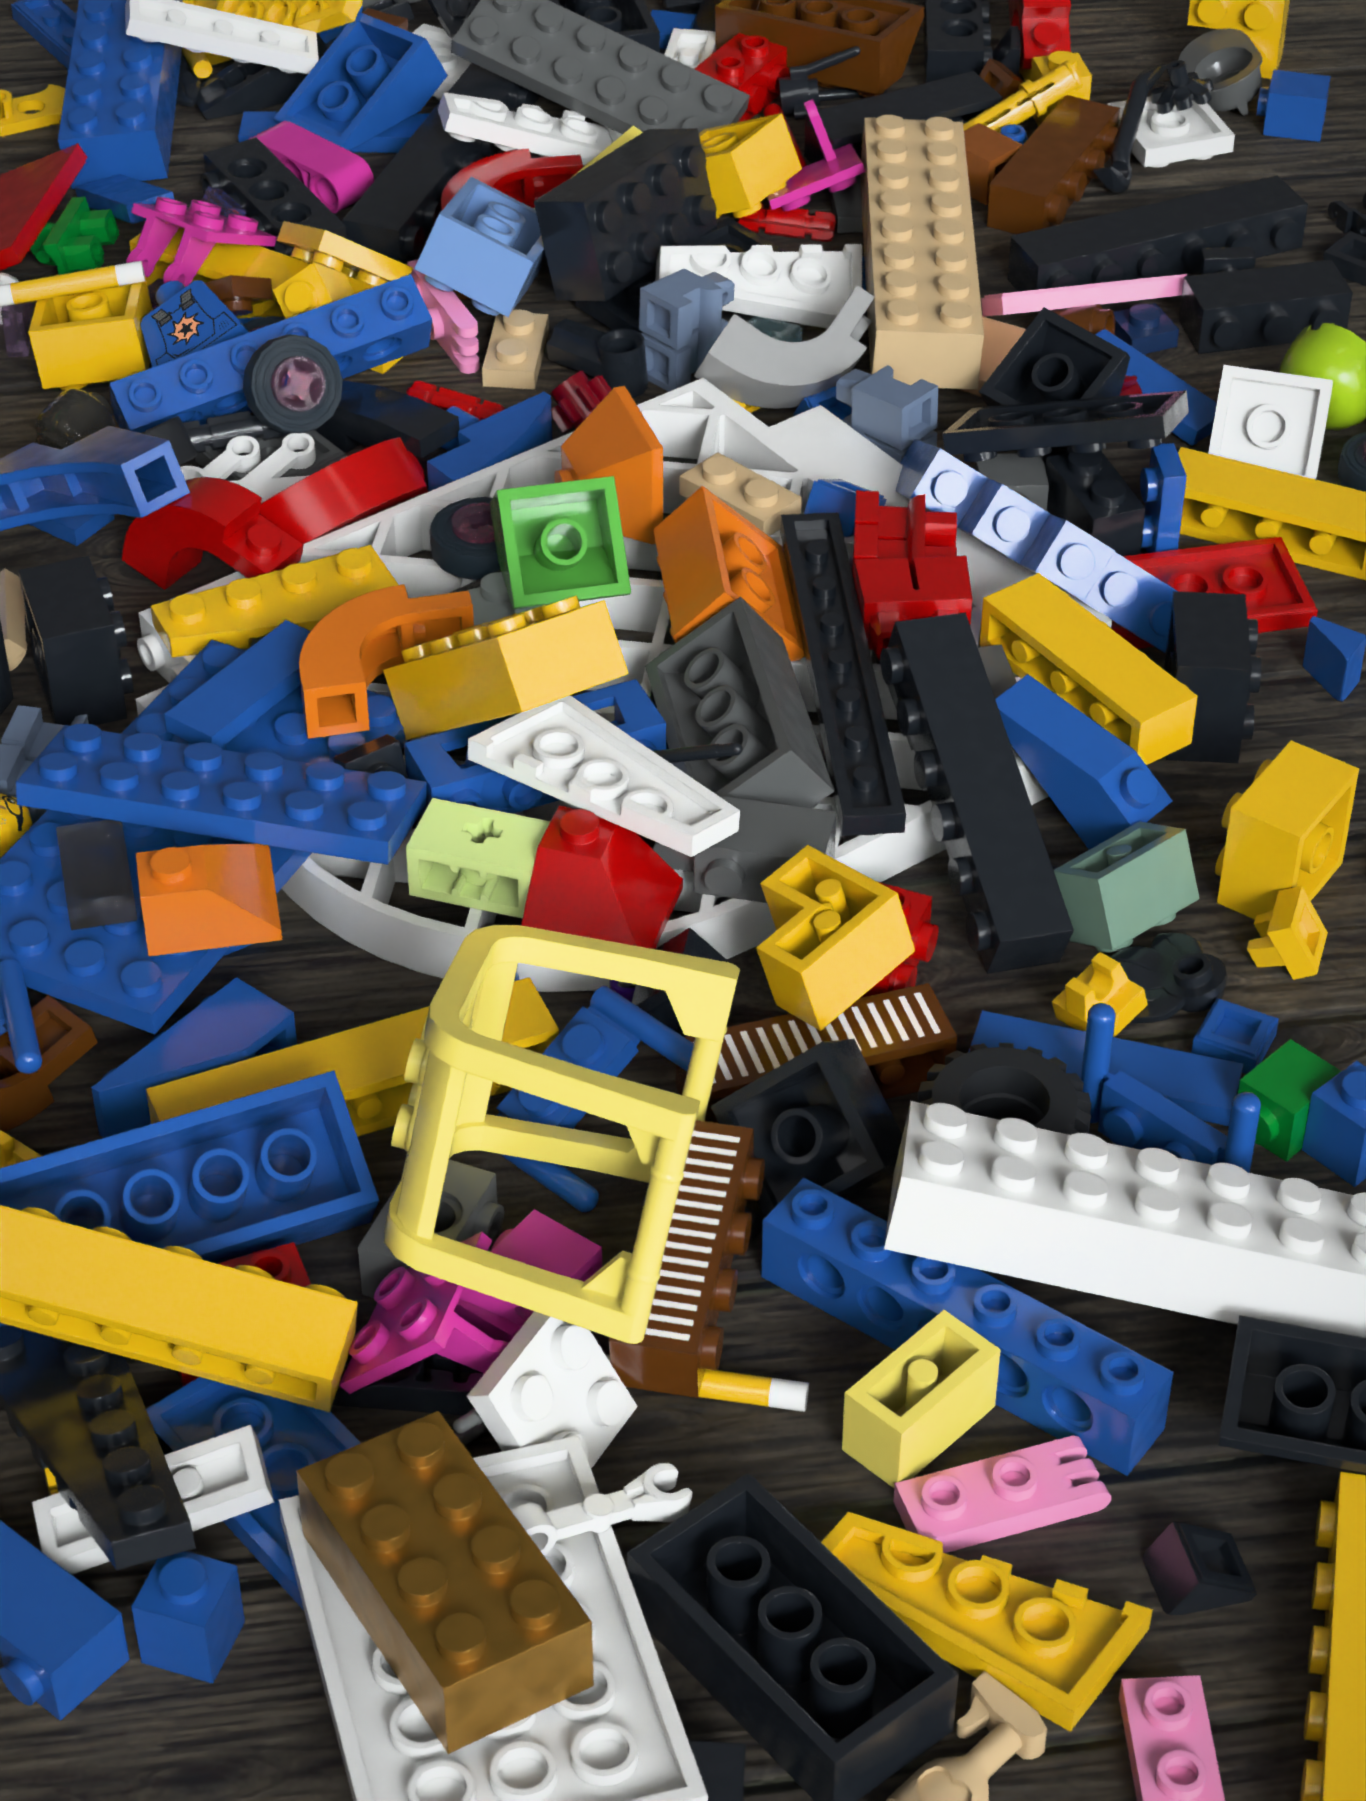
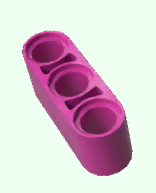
M280 122L249 138L257 137L333 214L359 201L375 181L370 166L359 155L292 122Z

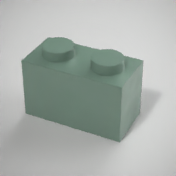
M1139 821L1054 870L1074 929L1070 942L1094 946L1099 952H1116L1129 947L1133 943V938L1151 927L1173 921L1178 911L1200 899L1186 829Z

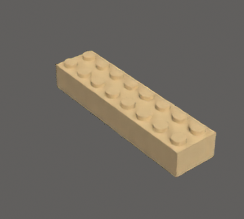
M882 115L878 118L864 117L861 162L865 173L860 174L865 278L866 291L875 297L867 309V316L872 320L868 326L870 373L872 375L889 365L894 370V379L908 385L923 379L938 385V388L978 390L984 328L963 122H953L945 117H932L928 120H909L896 115Z

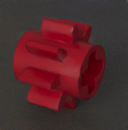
M583 370L577 372L550 393L558 404L551 409L552 420L562 433H567L572 428L576 430L612 389L602 375H597L592 380H589Z

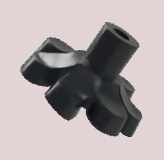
M1177 60L1169 63L1166 67L1169 81L1151 91L1152 103L1157 104V112L1159 114H1167L1173 110L1175 104L1176 109L1182 111L1192 107L1191 100L1201 105L1208 103L1212 99L1209 91L1214 89V85L1210 78L1199 79L1197 72H1187L1185 61Z

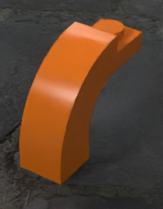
M405 584L390 586L351 599L324 616L308 634L299 657L303 714L308 739L369 731L368 686L375 678L384 673V669L404 663L402 650L435 639L438 640L453 635L454 632L474 626L473 603L469 591L408 599Z

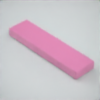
M1187 274L984 295V298H981L982 315H1007L1041 311L1043 307L1053 310L1094 304L1182 296L1183 281Z

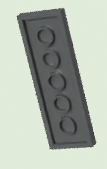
M480 0L451 40V53L621 134H624L633 125L642 132L647 129L698 128L700 133L707 128L739 122L748 108L750 95L549 0Z

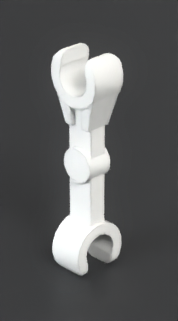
M660 1463L650 1467L642 1475L627 1484L621 1491L607 1495L594 1493L588 1495L583 1502L544 1512L542 1507L536 1503L522 1504L511 1511L545 1556L553 1548L557 1540L587 1531L604 1532L610 1528L611 1524L632 1519V1521L674 1522L688 1513L692 1491L689 1488H684L676 1493H666L675 1487L678 1470L672 1464Z

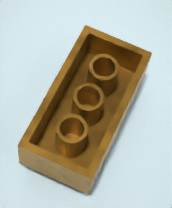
M439 1411L296 1471L304 1537L448 1754L594 1686L591 1619Z

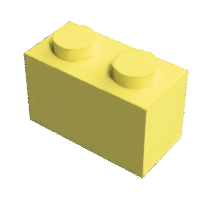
M943 1310L845 1392L842 1450L893 1488L897 1482L912 1479L995 1407L1001 1349Z

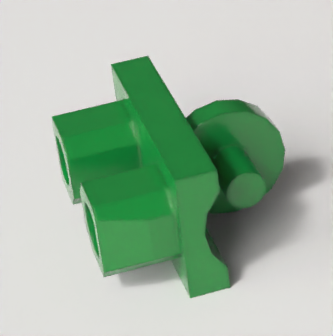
M73 197L56 224L46 223L30 250L40 263L57 266L58 275L101 268L104 262V251L101 245H113L119 237V230L111 209L90 211L86 197Z

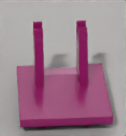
M813 99L804 102V106L825 159L803 167L786 181L784 188L768 195L767 199L772 210L782 207L783 211L799 208L811 200L809 195L828 188L829 192L843 190L856 183L857 179L855 176L865 173L864 166L851 143L833 150Z
M157 197L155 204H133L132 213L146 218L137 247L130 252L126 263L142 261L145 277H149L179 227L183 228L184 234L174 262L167 267L163 283L180 281L186 287L192 283L194 276L216 243L275 247L277 236L258 230L259 222L255 219L237 214H228V218L220 215L221 207L213 203L191 200L190 207H187V204L181 201Z
M480 1232L461 1243L488 1251L492 1240L485 1233ZM398 1267L381 1281L374 1293V1300L377 1302V1305L368 1324L357 1333L351 1343L348 1352L352 1358L339 1386L348 1394H351L435 1353L485 1374L508 1345V1342L492 1339L457 1315L454 1309L459 1299L503 1316L521 1326L524 1325L534 1311L422 1273L411 1267L408 1269Z

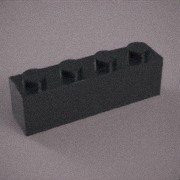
M971 71L818 110L833 150L851 143L861 160L864 117L878 118L882 115H896L909 120H928L932 117H945L953 122H963L965 124L983 111L1001 102L1002 96L979 75ZM805 113L804 157L813 164L825 158L808 114Z

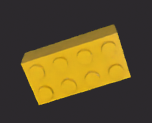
M577 595L490 622H484L454 632L453 635L407 648L401 651L404 663L383 670L401 725L404 727L406 740L522 713L629 674L605 600L580 607Z

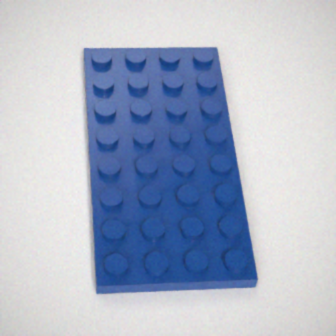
M211 640L121 734L150 733L164 741L191 745L192 743L166 731L164 713L246 650ZM300 685L221 749L247 754L271 752L285 760L313 764L323 761L334 762L333 757L386 734L399 740L401 750L404 748V743L410 740H406L404 727L401 725L393 699L367 690L369 731L308 739L304 723ZM47 810L0 859V962L6 959L19 961L24 973L26 987L156 1034L230 947L148 956L136 853L161 850L168 847L180 848L196 845L256 843ZM269 846L276 894L312 854L311 852Z

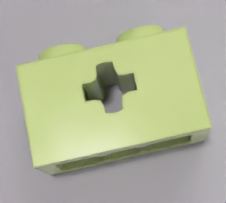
M432 798L406 845L409 895L523 918L537 848L551 821Z

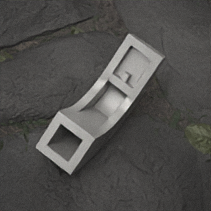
M857 285L830 327L818 337L803 342H786L774 339L734 314L705 356L694 377L697 379L705 378L731 399L747 405L775 409L799 406L803 398L836 386L838 379L851 372L866 351L867 347L860 343L859 340L872 322L864 313L875 297Z

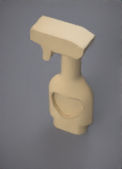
M984 1671L972 1682L970 1709L967 1714L957 1720L956 1735L959 1738L966 1739L985 1726L989 1733L965 1755L936 1758L925 1763L893 1792L886 1801H989V1778L1015 1753L1022 1759L1040 1757L1045 1752L1047 1727L1038 1711Z

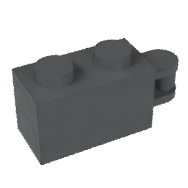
M719 796L740 810L738 832L693 857L658 842H655L653 850L672 869L694 872V893L767 903L760 883L806 845L835 859L836 812Z

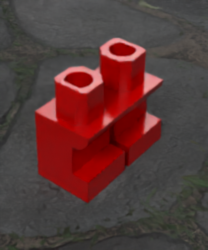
M856 490L853 580L855 559L908 558L912 579L914 557L957 556V513L925 511L926 494L913 497L909 501L908 507L879 506V491Z
M967 555L914 557L912 579L908 558L854 560V584L869 650H874L879 661L881 650L888 646L895 622L966 613L971 625L972 592Z

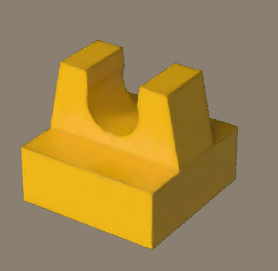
M1302 886L1278 891L1273 910L1256 915L1254 925L1261 938L1249 940L1247 951L1257 968L1286 966L1293 980L1317 975L1328 932Z
M1099 952L1091 960L1092 963L1077 978L1073 977L1065 985V989L1052 1001V1005L1058 1020L1073 1029L1086 1031L1089 1009L1097 1003L1108 1004L1114 1009L1116 1014L1113 1037H1116L1148 1003L1144 988L1128 979L1121 964L1104 953Z

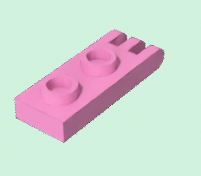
M418 260L407 262V265L413 268L411 275L433 319L430 339L437 340L462 373L472 374L480 369L477 355L479 343L476 338L478 334L476 319L453 291H443L432 286L425 280V274L414 269Z
M1069 1436L897 1482L894 1486L893 1502L907 1531L941 1541L943 1553H948L1098 1512L1110 1503L1111 1495L1105 1484L1097 1481L1099 1473L1093 1461L1086 1458L1087 1450L1081 1438Z
M1200 1675L1121 1679L1119 1702L1137 1801H1225Z

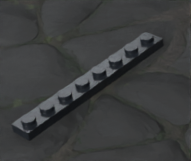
M839 513L781 515L780 535L828 772L834 788L833 797L841 836L905 833L906 810Z

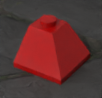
M559 805L537 848L521 926L656 949L682 892L683 878L637 833L598 817L591 811Z

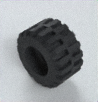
M999 1042V1047L988 1048L985 1043L970 1046L969 1053H962L956 1050L945 1056V1065L935 1063L927 1072V1081L921 1082L918 1091V1103L927 1105L934 1103L951 1104L962 1109L965 1113L998 1120L1017 1118L1031 1123L1036 1128L1069 1135L1075 1133L1089 1134L1091 1120L1089 1093L1083 1092L1084 1083L1076 1073H1066L1067 1064L1058 1058L1046 1059L1042 1057V1050L1030 1046L1026 1050L1014 1048V1043Z

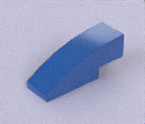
M544 391L459 430V447L427 461L429 491L552 441L551 396Z

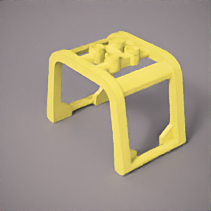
M492 925L475 929L467 935L430 1003L421 1039L415 1038L406 1066L405 1081L411 1082L413 1085L408 1105L402 1104L398 1112L391 1145L405 1149L407 1153L401 1181L389 1205L384 1243L392 1254L414 1270L625 1343L637 1344L642 1342L647 1329L657 1283L660 1279L664 1250L680 1183L684 1177V1169L696 1120L705 1121L740 969L729 962L521 925ZM518 963L627 982L666 991L684 1035L695 1037L682 1095L597 1072L502 1042ZM496 1082L626 1125L632 1139L486 1114L492 1084ZM481 1150L586 1169L649 1183L633 1253L621 1251L584 1282L435 1234L434 1230L449 1158L463 1151Z

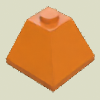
M625 386L615 387L561 445V470L555 471L554 482L560 483L614 476L623 537L654 545L656 542L653 529L663 521V447Z
M196 845L180 848L168 847L161 850L136 853L148 956L282 940L270 847L268 845Z

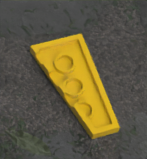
M219 0L216 10L319 33L355 22L363 0ZM204 52L211 65L232 59L231 57Z
M372 545L360 548H349L341 551L339 554L306 563L291 564L284 569L252 578L237 579L227 585L198 593L179 595L172 600L151 605L150 608L153 626L173 658L197 655L211 640L240 649L250 648L252 638L266 636L285 620L311 631L324 616L345 602L378 589L396 586L398 583Z
M847 1512L821 1542L939 1657L975 1678H978L986 1671L1038 1711L1041 1716L1069 1732L1076 1726L1150 1627L1153 1609L1128 1601L1125 1602L1123 1610L1087 1599V1588L1059 1579L1056 1580L1054 1588L1020 1578L1011 1575L1012 1564L985 1555H982L981 1560L968 1561L943 1553L941 1541L851 1512Z

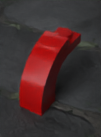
M1008 0L1010 27L1018 26V29L1021 31L1022 69H1032L1033 57L1049 56L1055 51L1071 52L1069 29L1070 0Z
M529 148L502 152L480 159L460 170L449 180L442 193L441 211L470 177L534 209L533 201L567 181L583 168L581 155L531 158Z
M393 438L347 456L291 485L261 503L259 514L302 544H305L427 493V485L424 481L425 474L420 462L406 449L401 438Z
M199 477L186 480L190 491L189 494L143 518L136 517L126 533L122 553V561L166 590L201 563L203 550L215 555L245 577L252 578L299 563L304 544L259 514L262 497L228 480Z

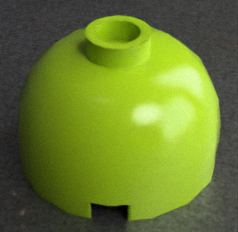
M1323 323L1318 330H1311V325L1305 327L1286 352L1280 364L1279 373L1333 380L1325 429L1340 431L1362 423L1366 419V342L1350 330L1332 323Z

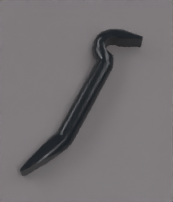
M1166 64L1149 67L1134 79L1130 86L1111 152L1112 166L1093 169V172L1104 187L1112 193H1123L1131 184L1132 168L1130 156L1148 92L1162 76L1167 67Z

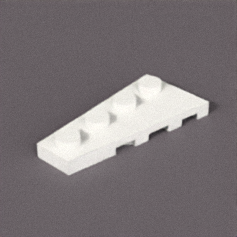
M443 92L438 107L444 131H447L458 140L474 142L476 139L494 143L495 146L506 152L529 148L530 152L540 154L541 157L580 154L584 166L623 135L602 124L586 122L585 116L569 110H564L562 119L554 118L544 112L540 106L522 104V106L517 108L516 112L508 111V107L499 100Z
M821 244L800 245L798 252H773L772 245H752L751 249L747 252H730L725 245L661 246L656 262V281L684 268L701 277L716 272L732 280L735 284L734 300L723 306V311L828 329L856 286L858 285L862 288V244H845L843 251H823Z
M570 695L518 713L468 738V760L575 807L591 811L598 817L687 856L693 857L739 831V809Z

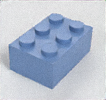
M470 177L439 213L414 269L425 274V280L432 286L448 292L454 289L471 298L472 304L482 312L498 316L501 313L509 317L538 276L546 259L536 211L493 187Z

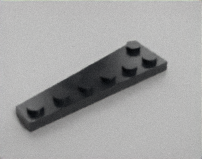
M13 1326L0 1327V1405L7 1412L9 1425L18 1437L25 1436L31 1445L33 1458L41 1469L48 1468L54 1475L58 1492L70 1508L78 1511L79 1520L115 1569L120 1570L195 1549L191 1521L126 1358Z

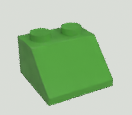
M614 476L501 489L495 492L490 501L497 557L513 610L548 605L576 595L578 601L631 594Z

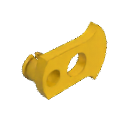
M49 84L41 92L13 99L9 91L0 89V137L60 124L66 88ZM30 110H39V111H40V112L32 113V114H25V113H23V112L30 111Z

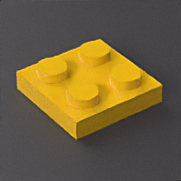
M283 221L276 240L293 247L291 254L293 258L308 263L315 262L345 273L348 277L374 286L409 275L413 270L408 265L319 228Z

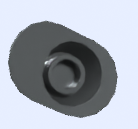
M1225 28L1202 34L1191 41L1181 52L1178 60L1185 61L1187 72H1197L1199 79H1211L1214 89L1209 91L1212 99L1208 102V105L1215 112L1236 108L1242 116L1247 115V102L1252 100L1262 87L1260 65L1263 62L1261 53L1249 36L1241 30Z

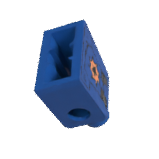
M202 280L193 281L186 287L180 281L164 283L156 292V300L159 306L144 316L140 323L152 367L249 333L240 320Z

